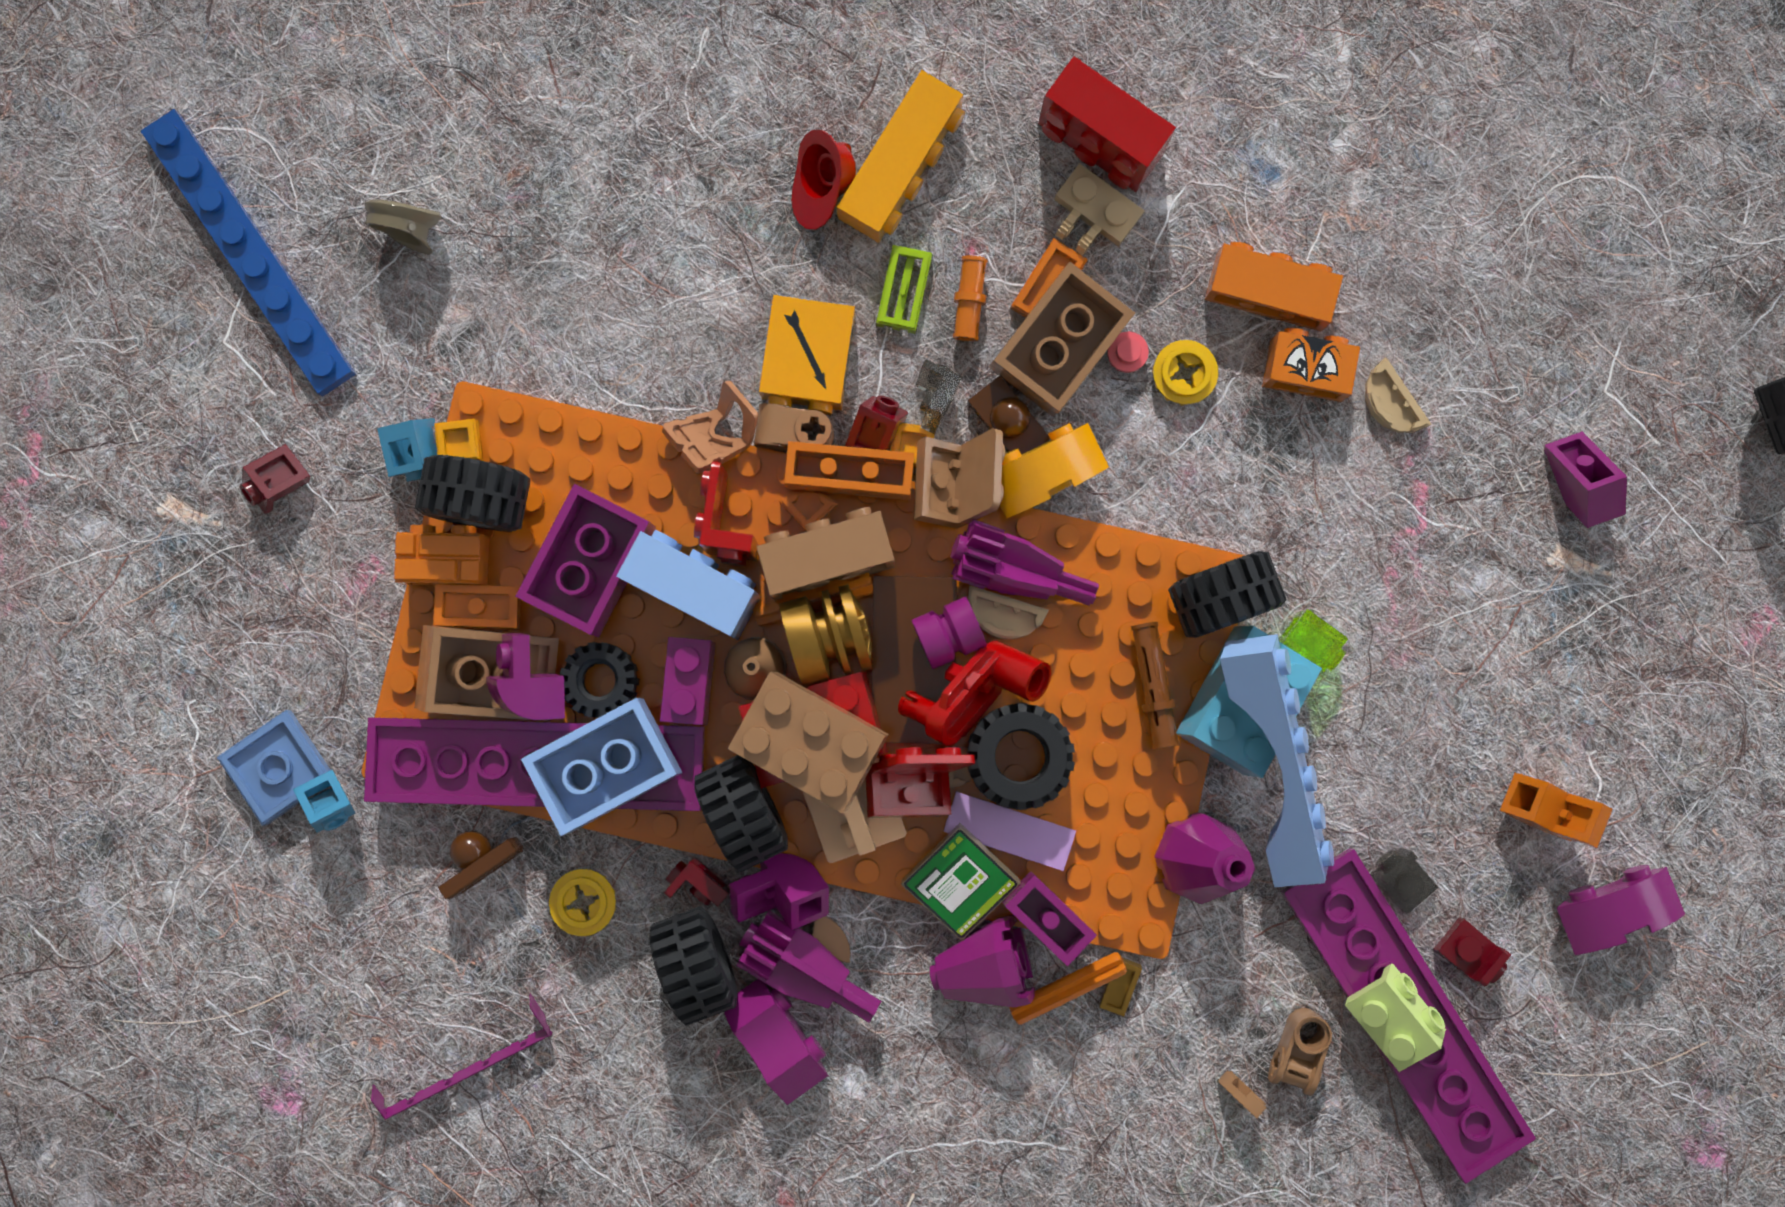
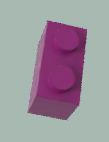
M668 637L661 722L708 725L715 642L711 640Z
M1031 871L1020 881V885L1002 901L1004 906L1067 967L1097 936Z

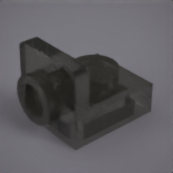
M925 360L920 369L916 387L927 392L919 408L925 412L920 428L936 434L955 398L962 376L954 373L947 366L935 364L929 360Z
M1393 848L1377 860L1376 865L1378 868L1370 875L1401 912L1409 914L1439 887L1416 862L1418 857L1412 850L1400 848L1397 851L1396 848Z

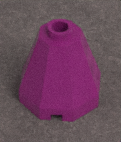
M1199 812L1187 816L1189 818L1184 821H1176L1167 825L1154 857L1158 868L1162 869L1165 879L1162 878L1166 890L1202 905L1249 885L1255 866L1249 850L1233 827Z
M1009 915L997 918L962 941L939 953L935 957V965L930 966V978L934 990H940L944 998L950 1000L1006 1007L1031 1004L1035 997L1034 987L1026 988L1025 979L1033 978L1032 966L1021 928L1012 929L1017 922L1015 916Z

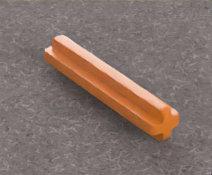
M865 573L845 580L836 579L818 588L782 595L783 599L777 601L772 598L758 602L753 609L756 623L758 626L764 627L782 621L779 604L804 596L808 598L814 611L823 609L822 591L825 590L829 591L833 606L841 604L842 599L838 587L849 584L850 591L856 599L872 595L873 583L870 574Z
M1114 952L1034 991L1035 997L1031 1004L1009 1007L1010 1012L1016 1023L1022 1025L1125 975L1127 972L1126 965L1120 954Z

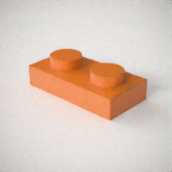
M435 584L433 625L520 629L521 599L515 597L520 587Z

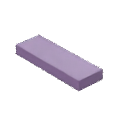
M956 791L951 805L952 815H948L944 832L950 833L961 823L985 846L1064 871L1076 830Z

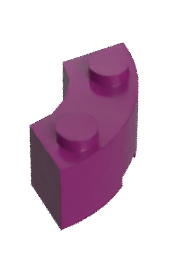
M1649 865L1635 866L1623 872L1624 877L1605 886L1594 889L1593 885H1587L1568 892L1569 898L1557 907V911L1575 956L1627 943L1625 937L1627 934L1648 926L1650 933H1654L1683 917L1685 912L1667 867L1650 870Z
M756 979L738 992L736 1008L725 1011L724 1015L733 1034L750 1054L767 1085L788 1105L829 1076L821 1062L826 1057V1054L813 1035L808 1038L789 1012L788 1009L792 1007V1003L788 996Z

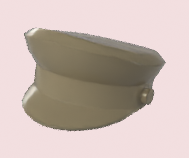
M372 199L365 202V209L367 211L366 226L385 233L395 241L414 251L428 255L433 253L427 239L429 230L437 225L442 218L440 212L387 200Z

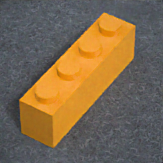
M920 71L837 205L839 220L880 243L885 233L893 234L903 216L899 212L906 199L914 200L924 181L920 178L927 165L935 166L945 147L941 144L948 131L955 133L965 116V111L962 110V93L925 71Z

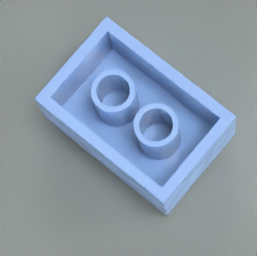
M654 530L652 536L640 531L616 577L739 640L756 603L761 598L753 590L756 583L733 569L729 570L727 576L717 571L719 564L715 560L692 549L689 556L680 552L682 545L660 531Z
M635 698L521 759L560 836L572 833L682 774L644 698Z

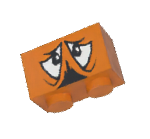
M1285 328L1284 332L1279 331L1270 340L1262 387L1337 402H1343L1352 395L1360 346L1350 345L1348 339L1340 336H1325L1324 339L1309 337L1308 331L1299 328Z

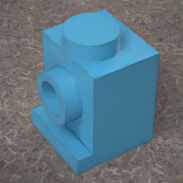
M435 418L410 420L377 428L388 477L405 475L407 482L420 480L424 458L437 455V446L432 429Z
M333 769L293 789L310 825L317 833L322 830H334L345 824L348 817L356 814ZM330 786L332 787V788H330V789H328V790H326V791H324V792H322V793H320V794H318V795H316V796H314V797H312V798H310V799L308 798V797H310V796H312V795H314V794H316V793H318V792H320V791H322V790H324V789H326V788H328V787H330Z

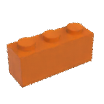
M1231 242L1230 245L1224 243L1216 254L1204 300L1321 332L1332 321L1343 275L1332 273L1333 269L1324 264L1311 263L1307 266L1293 262V258L1287 254L1273 252L1266 255L1255 252L1251 245L1243 242Z
M788 441L784 484L787 489L910 501L914 453Z

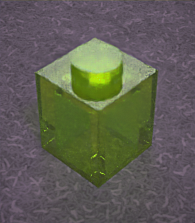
M1305 609L1295 615L1279 637V642L1321 667L1320 673H1322L1326 669L1332 671L1340 663L1346 653L1342 647L1349 638L1309 609Z

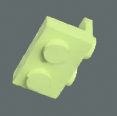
M1394 964L1384 968L1381 978L1347 998L1345 1003L1347 1009L1399 1072L1441 1049L1446 1031L1442 1016L1434 1007L1426 1005L1418 995L1413 980L1407 974L1400 973Z

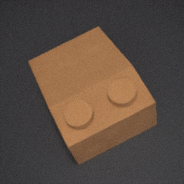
M423 625L414 708L428 713L531 720L514 715L501 708L492 698L487 686L486 677L503 676V669H499L497 666L496 648L498 644H502V634L509 633ZM529 635L530 674H555L559 638Z

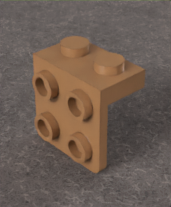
M992 428L962 445L930 437H924L918 441L914 520L958 529L971 523L973 519L977 520L999 508L1004 495L1001 477L1002 462L1005 457L1003 432L1001 430Z

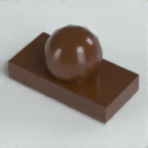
M1000 375L967 402L989 430L994 428L1003 432V444L1007 453L1018 448L1022 455L1050 440L1049 435L1032 416L1027 405L1014 394Z
M477 831L460 833L451 844L450 857L453 864L462 871L440 885L438 889L445 899L456 898L524 852L523 849L525 848L517 837H513L491 850L489 840L482 833Z

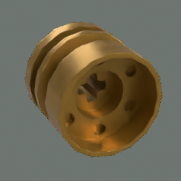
M849 584L838 587L843 603L841 606L833 607L828 590L822 591L823 611L814 612L806 596L779 604L792 657L803 687L829 681V661L838 660L846 676L852 674L848 656L855 653L858 655L862 671L872 669L871 638L861 604L850 591Z

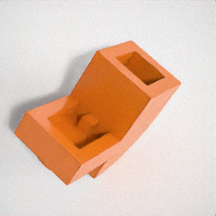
M1515 772L1499 811L1551 835L1597 848L1613 809L1603 803L1567 793L1549 782Z

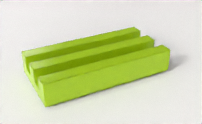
M897 245L892 246L876 326L883 328L887 326L892 327L893 330L900 331L902 329L908 331V333L916 334L932 259L931 252ZM899 256L907 257L895 315L894 318L887 317ZM915 259L922 260L910 321L902 320Z

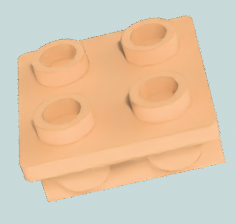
M876 758L873 764L879 762V758ZM865 779L849 809L843 814L803 792L829 863H834L856 854L861 856L875 851L876 847L903 838L907 834L901 817H867Z

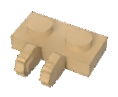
M1079 163L1054 198L1055 201L1070 211V214L1059 227L1055 236L1064 240L1071 234L1078 220L1081 219L1091 228L1077 243L1075 250L1078 253L1084 255L1099 234H1102L1119 247L1142 217L1145 210Z

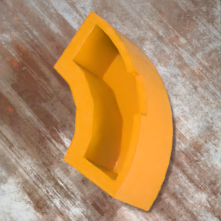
M1067 423L1049 432L1050 440L1022 455L1018 448L1005 454L1002 462L1001 477L1004 495L1000 507L1006 519L1051 499L1052 495L1071 485L1075 487L1109 468L1088 423L1075 429L1072 428L1070 423Z

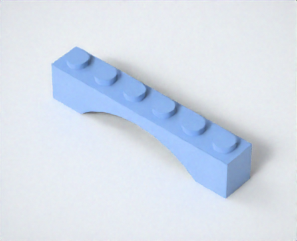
M1278 634L1226 641L1220 656V662L1229 698L1245 710L1263 730L1275 751L1282 771L1284 786L1283 808L1270 831L1266 847V855L1274 887L1325 883L1328 866H1334V852L1331 841H1324L1322 829L1326 827L1323 804H1316L1313 791H1317L1316 771L1313 765L1307 766L1305 753L1309 751L1307 732L1305 727H1298L1296 714L1300 713L1298 692L1296 688L1290 689L1287 675L1291 674L1289 652L1287 649H1281Z

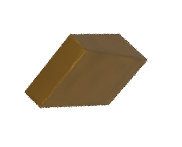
M1122 957L1127 972L1125 975L1106 984L1099 1008L1124 1016L1142 971V966L1139 963Z

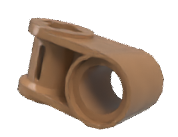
M759 404V416L754 439L755 447L787 451L788 441L833 445L835 439L834 429L829 418L824 413L779 404ZM814 424H819L824 434H817L816 440L811 441L806 431H812Z
M1299 1008L1290 1013L1286 1020L1279 1045L1271 1059L1268 1072L1269 1082L1278 1084L1281 1081L1301 1088L1303 1094L1312 1096L1318 1087L1322 1066L1332 1040L1330 1026L1315 1011L1309 1008ZM1309 1022H1316V1034L1311 1039H1300L1299 1035L1302 1026Z

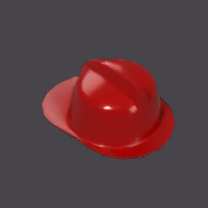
M811 130L805 134L798 152L791 203L793 214L798 223L806 229L817 230L828 222L832 217L837 198L847 191L856 176V164L851 153V145L845 142L834 141L832 136L824 130Z

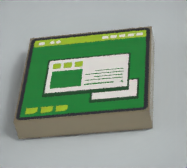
M959 823L902 879L901 885L962 941L1020 885V879L970 831Z

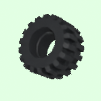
M450 455L425 457L415 509L425 516L451 523L504 532L516 531L522 528L531 479L518 470L490 462Z
M1257 551L1175 582L1168 589L1185 636L1190 638H1197L1281 607L1287 600L1270 554L1263 551Z
M1027 703L1005 705L991 711L981 719L970 735L967 755L975 756V764L968 766L970 777L981 793L1000 806L1016 810L1042 807L1044 803L1057 798L1060 790L1063 787L1066 788L1070 781L1068 777L1070 772L1074 771L1075 762H1073L1074 744L1070 742V733L1059 722L1060 719L1053 713L1044 710L1045 708ZM1015 731H1024L1034 735L1041 742L1045 753L1044 764L1040 772L1032 779L1022 782L1006 778L999 771L995 761V751L998 743L1007 734Z
M737 755L695 776L694 789L706 822L725 858L736 870L743 872L788 849V837L782 820L767 788L760 787L756 768L752 762Z
M698 906L653 923L650 927L649 935L651 954L661 987L675 1016L685 1026L736 1008L738 993L734 973L723 940L710 914L703 907Z

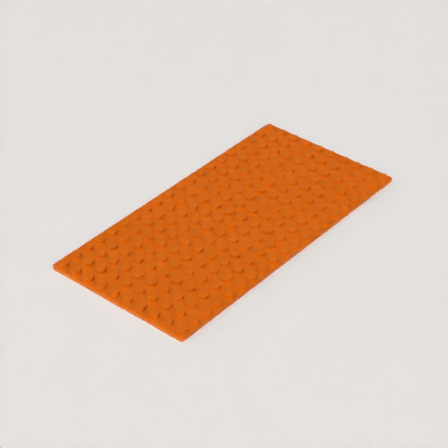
M465 381L457 383L447 422L477 419L479 421L483 461L518 470L531 479L521 529L504 532L477 528V533L489 537L487 585L521 586L570 490L576 484L651 522L656 527L655 530L678 541L677 543L682 545L680 552L689 556L692 549L715 560L719 564L717 571L727 576L729 570L733 569L753 580L752 582L756 583L753 590L761 596L759 602L772 599L759 554L757 555V561L746 560V566L723 564L716 555H708L699 545L698 538H694L696 515L698 512L704 513L706 503L705 496L700 495L703 473L697 474L681 456L682 451H677L662 433V425ZM751 445L748 449L722 464L728 474L720 530L751 534L759 545L765 544V536L776 532L788 530L791 536L806 532L779 502L789 494L806 492L803 490L787 489L784 484L787 453ZM912 481L910 501L816 492L825 494L838 504L824 518L829 519L831 525L846 521V513L860 508L870 507L871 513L881 511L895 559V568L871 574L872 583L874 576L953 577L951 572L955 564H953L954 559L951 558L952 547L959 534L963 535L964 531L967 532L968 524L958 529L940 525L934 538L929 541L927 551L918 566L926 571L921 576L911 571L910 568L934 524L914 520L916 482ZM999 506L996 511L977 519V521L1003 529L1005 534L1008 533L1029 541L1064 563V572L1099 584V588L1096 592L1094 603L1089 606L1056 594L1055 596L1050 595L1046 600L1000 593L986 587L983 589L1049 610L1042 624L1027 636L1009 640L995 638L984 631L982 633L986 644L996 640L1049 663L1052 671L1051 681L1043 696L1034 702L1002 689V693L966 736L961 737L959 741L951 746L968 747L970 735L975 730L978 722L991 711L1005 705L1027 703L1045 708L1044 710L1053 713L1060 719L1059 722L1063 727L1067 728L1070 733V742L1074 744L1073 762H1075L1074 771H1071L1068 777L1070 781L1066 788L1063 787L1060 790L1057 798L1044 803V806L1036 809L1012 810L1076 830L1064 871L989 846L985 847L1006 865L1020 881L1030 871L1037 876L1096 933L1097 936L1090 942L1091 944L1163 959L1169 952L1180 895L1165 889L1162 878L1165 879L1162 869L1158 868L1154 857L1167 825L1176 821H1184L1189 818L1187 816L1198 812L1210 754L1178 736L1179 746L1153 750L1148 714L1143 713L1142 705L1146 703L1131 626L1158 622V633L1171 700L1175 699L1176 702L1173 714L1177 731L1231 631L1238 623L1197 638L1186 637L1168 589L1181 579L1245 555L1035 508H1030L1006 519ZM425 515L422 521V525L436 526L435 533H451V526L461 525ZM957 580V600L963 597L968 599L969 586L972 585ZM629 583L625 586L600 637L590 635L521 600L520 629L452 627L559 638L555 672L557 675H560L561 668H565L567 664L565 659L568 655H573L576 652L575 649L579 646L584 647L592 642H604L621 648V650L627 652L632 657V662L638 668L636 673L640 681L636 687L635 692H637L635 698H644L657 725L705 727L704 771L737 756L728 747L742 723L739 706L754 701L735 694L726 682L724 661L729 650L734 645L750 637L765 638L775 643L783 652L787 663L786 677L802 685L792 657L783 621L760 627L756 623L754 613H752L739 640H736ZM435 585L406 586L374 718L587 724L597 719L576 712L572 709L573 706L570 703H566V701L565 718L550 719V721L428 713L414 708L423 625L434 626ZM873 594L857 599L863 610L871 642L873 638ZM843 603L838 604V605H835V606H833V607L841 606V605H843ZM668 637L711 640L716 643L708 725L660 721ZM871 647V665H872V647ZM959 651L956 652V663L965 666L977 651L968 655H964ZM857 653L849 655L848 660L852 674L866 672L872 693V669L862 671ZM837 659L829 661L830 680L846 676ZM596 664L590 667L584 677L587 691L597 697L610 693L615 685L613 670L605 664ZM1015 731L1009 733L997 745L995 751L996 765L999 771L1010 780L1018 782L1030 780L1040 772L1044 764L1045 753L1043 746L1034 735L1028 732ZM886 743L888 753L883 755L896 754L897 749L909 747L922 748V755L935 754L936 749L946 748V745ZM366 753L361 770L362 776L364 778L366 769ZM973 779L959 787L950 788L951 805L956 791L994 804L996 803L979 791ZM787 782L766 787L788 837V849L782 853L796 855L810 862L827 884L922 905L901 885V881L949 834L943 831L948 816L901 817L907 833L905 837L878 846L875 851L861 856L856 854L837 862L829 863L803 791ZM482 805L553 821L546 807ZM615 809L581 827L727 861L702 811ZM760 863L753 867L760 868ZM1001 902L985 920L994 921L997 918L1013 914ZM1015 916L1017 922L1015 923L1014 926L1028 929V928Z

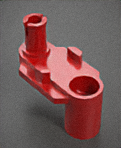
M994 640L989 642L986 647L980 648L965 666L953 662L948 667L944 678L950 681V684L944 689L941 698L936 703L917 694L915 691L909 690L905 695L911 698L912 701L902 696L898 704V712L900 715L924 725L928 737L946 746H951L959 741L961 737L966 736L1002 693V689L1031 702L1040 699L1051 681V666L1047 662Z

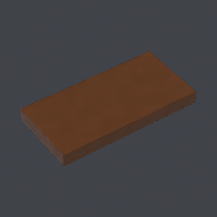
M873 577L872 697L881 729L889 734L885 743L942 744L928 737L924 725L900 715L898 704L902 696L912 701L911 698L905 695L909 690L915 691L917 694L936 703L941 698L944 689L950 684V681L944 678L945 671L953 662L956 663V652L954 661L932 670L911 620L930 611L941 615L943 614L944 605L957 600V580L952 579V577Z

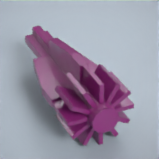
M973 519L968 524L967 532L964 531L963 535L959 534L955 539L951 551V558L954 559L953 564H955L951 572L953 575L952 579L981 589L986 587L1000 593L1046 600L1050 595L1055 596L1056 594L1088 606L1093 604L1096 599V592L1099 588L1098 583L1064 572V563L1025 539L1008 533L1005 534L1003 529Z
M770 910L760 926L751 923L739 945L746 949L736 966L784 995L829 1009L832 1002H835L870 1023L882 1002L846 980L850 971L815 937L800 928L791 931L785 920Z

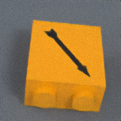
M773 295L759 386L761 399L768 400L767 403L789 407H792V404L808 406V410H816L825 415H832V410L842 411L856 317L855 306Z

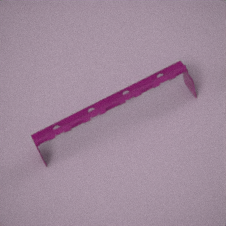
M529 993L530 1009L543 1029L528 1035V1038L521 1042L518 1040L510 1046L491 1054V1057L484 1061L479 1060L469 1067L454 1073L453 1077L446 1081L442 1079L426 1089L418 1091L409 1100L405 1098L387 1108L384 1106V1097L373 1084L371 1101L382 1117L386 1120L551 1036L552 1032L546 1022V1016L532 994Z

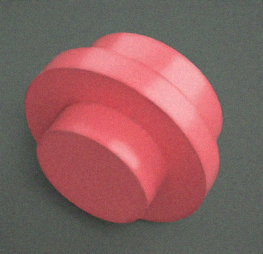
M1130 331L1121 332L1107 350L1110 364L1118 371L1124 373L1139 370L1147 361L1149 354L1145 339L1141 335Z

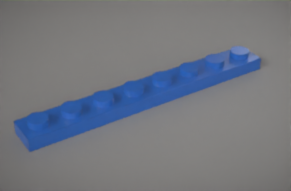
M172 109L142 129L140 132L317 394L323 397L355 376L356 372L181 114Z

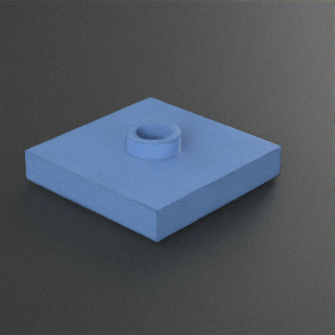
M285 710L217 757L262 826L270 824L299 804L293 791L294 788L331 770L291 710Z

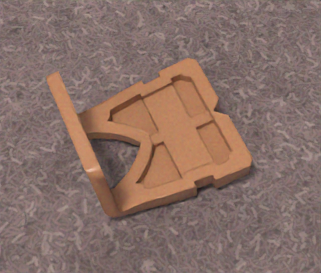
M728 380L722 384L717 409L687 416L685 420L679 421L677 419L664 423L662 433L677 451H682L681 456L693 471L700 474L703 471L711 470L713 461L723 464L748 449L753 442L759 415L737 387ZM734 401L737 402L743 413L742 437L729 438L715 434L717 425L729 415Z

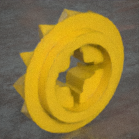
M1179 340L1170 343L1161 350L1155 360L1152 369L1155 388L1161 392L1167 401L1178 403L1181 406L1201 402L1213 391L1218 380V365L1214 355L1207 347L1196 341ZM1179 362L1185 368L1200 367L1190 377L1191 384H1187L1184 379L1171 381V378L1179 370Z
M592 869L570 871L563 875L551 890L549 898L551 916L563 931L571 935H593L605 928L613 917L616 910L615 890L606 876ZM577 885H579L580 890H583L585 896H599V899H596L594 903L589 905L590 913L588 915L590 919H588L587 913L585 914L582 908H567L568 905H571L573 901L578 899L577 891L579 889Z

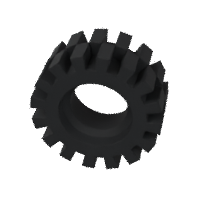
M592 642L584 647L579 646L575 649L576 652L573 655H568L565 659L567 664L560 671V675L564 676V699L566 703H570L573 706L572 709L576 712L582 713L584 716L599 718L635 699L637 692H635L636 687L640 681L636 673L638 668L632 662V657L627 652L621 650V648L604 642ZM596 664L609 666L615 674L614 688L610 693L601 697L590 694L584 684L586 672Z

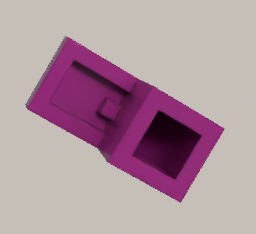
M521 633L502 634V644H498L496 648V661L498 668L503 669V676L486 677L487 686L494 701L507 712L531 720L565 718L564 676L553 673L530 674L529 635Z
M780 853L761 862L760 872L746 875L738 881L730 883L731 913L737 922L740 923L773 908H777L792 931L829 915V886L810 862L796 855Z

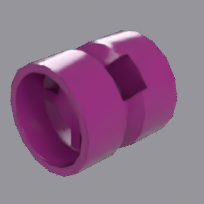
M966 597L944 605L943 614L941 615L930 611L911 620L932 670L954 661L955 652L959 651L964 655H968L987 646L980 625Z

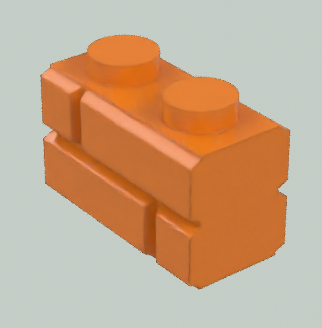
M410 525V532H397L394 570L396 583L403 585L488 584L489 537L477 533V527L454 525L451 526V533H435L436 526Z

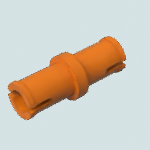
M966 255L961 257L962 267L959 291L954 293L957 311L953 338L974 342L979 341L981 306L986 305L987 296L983 294L988 259L980 256Z

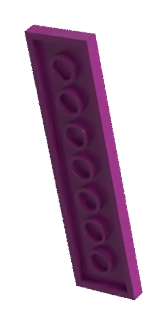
M368 717L364 802L545 807L521 759L587 723ZM658 725L682 774L617 809L702 811L694 789V778L696 775L704 772L705 727Z
M1349 848L1334 857V866H1328L1325 883L1288 886L1280 891L1346 998L1381 978L1384 968L1394 964L1400 973L1407 974L1413 980L1418 995L1426 1005L1434 1007L1442 1016L1446 1031L1441 1049L1400 1072L1377 1044L1376 1046L1463 1183L1467 1184L1536 1140L1526 1121L1354 849Z

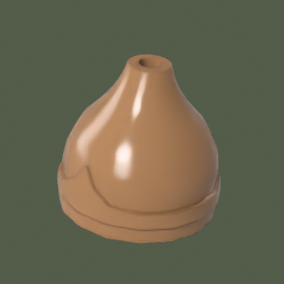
M750 637L739 641L729 650L724 661V675L728 686L735 694L748 700L756 698L769 672H778L786 677L787 663L783 652L775 643L765 638Z

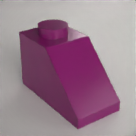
M1583 431L1545 445V454L1565 505L1587 528L1626 514L1627 476Z

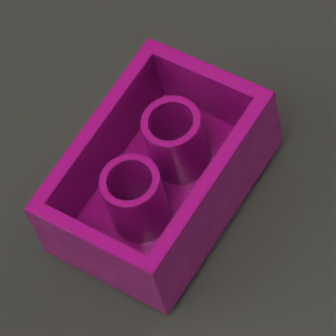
M574 484L515 597L590 635L600 637L627 585V582L616 577L640 531L652 536L656 527L644 518Z

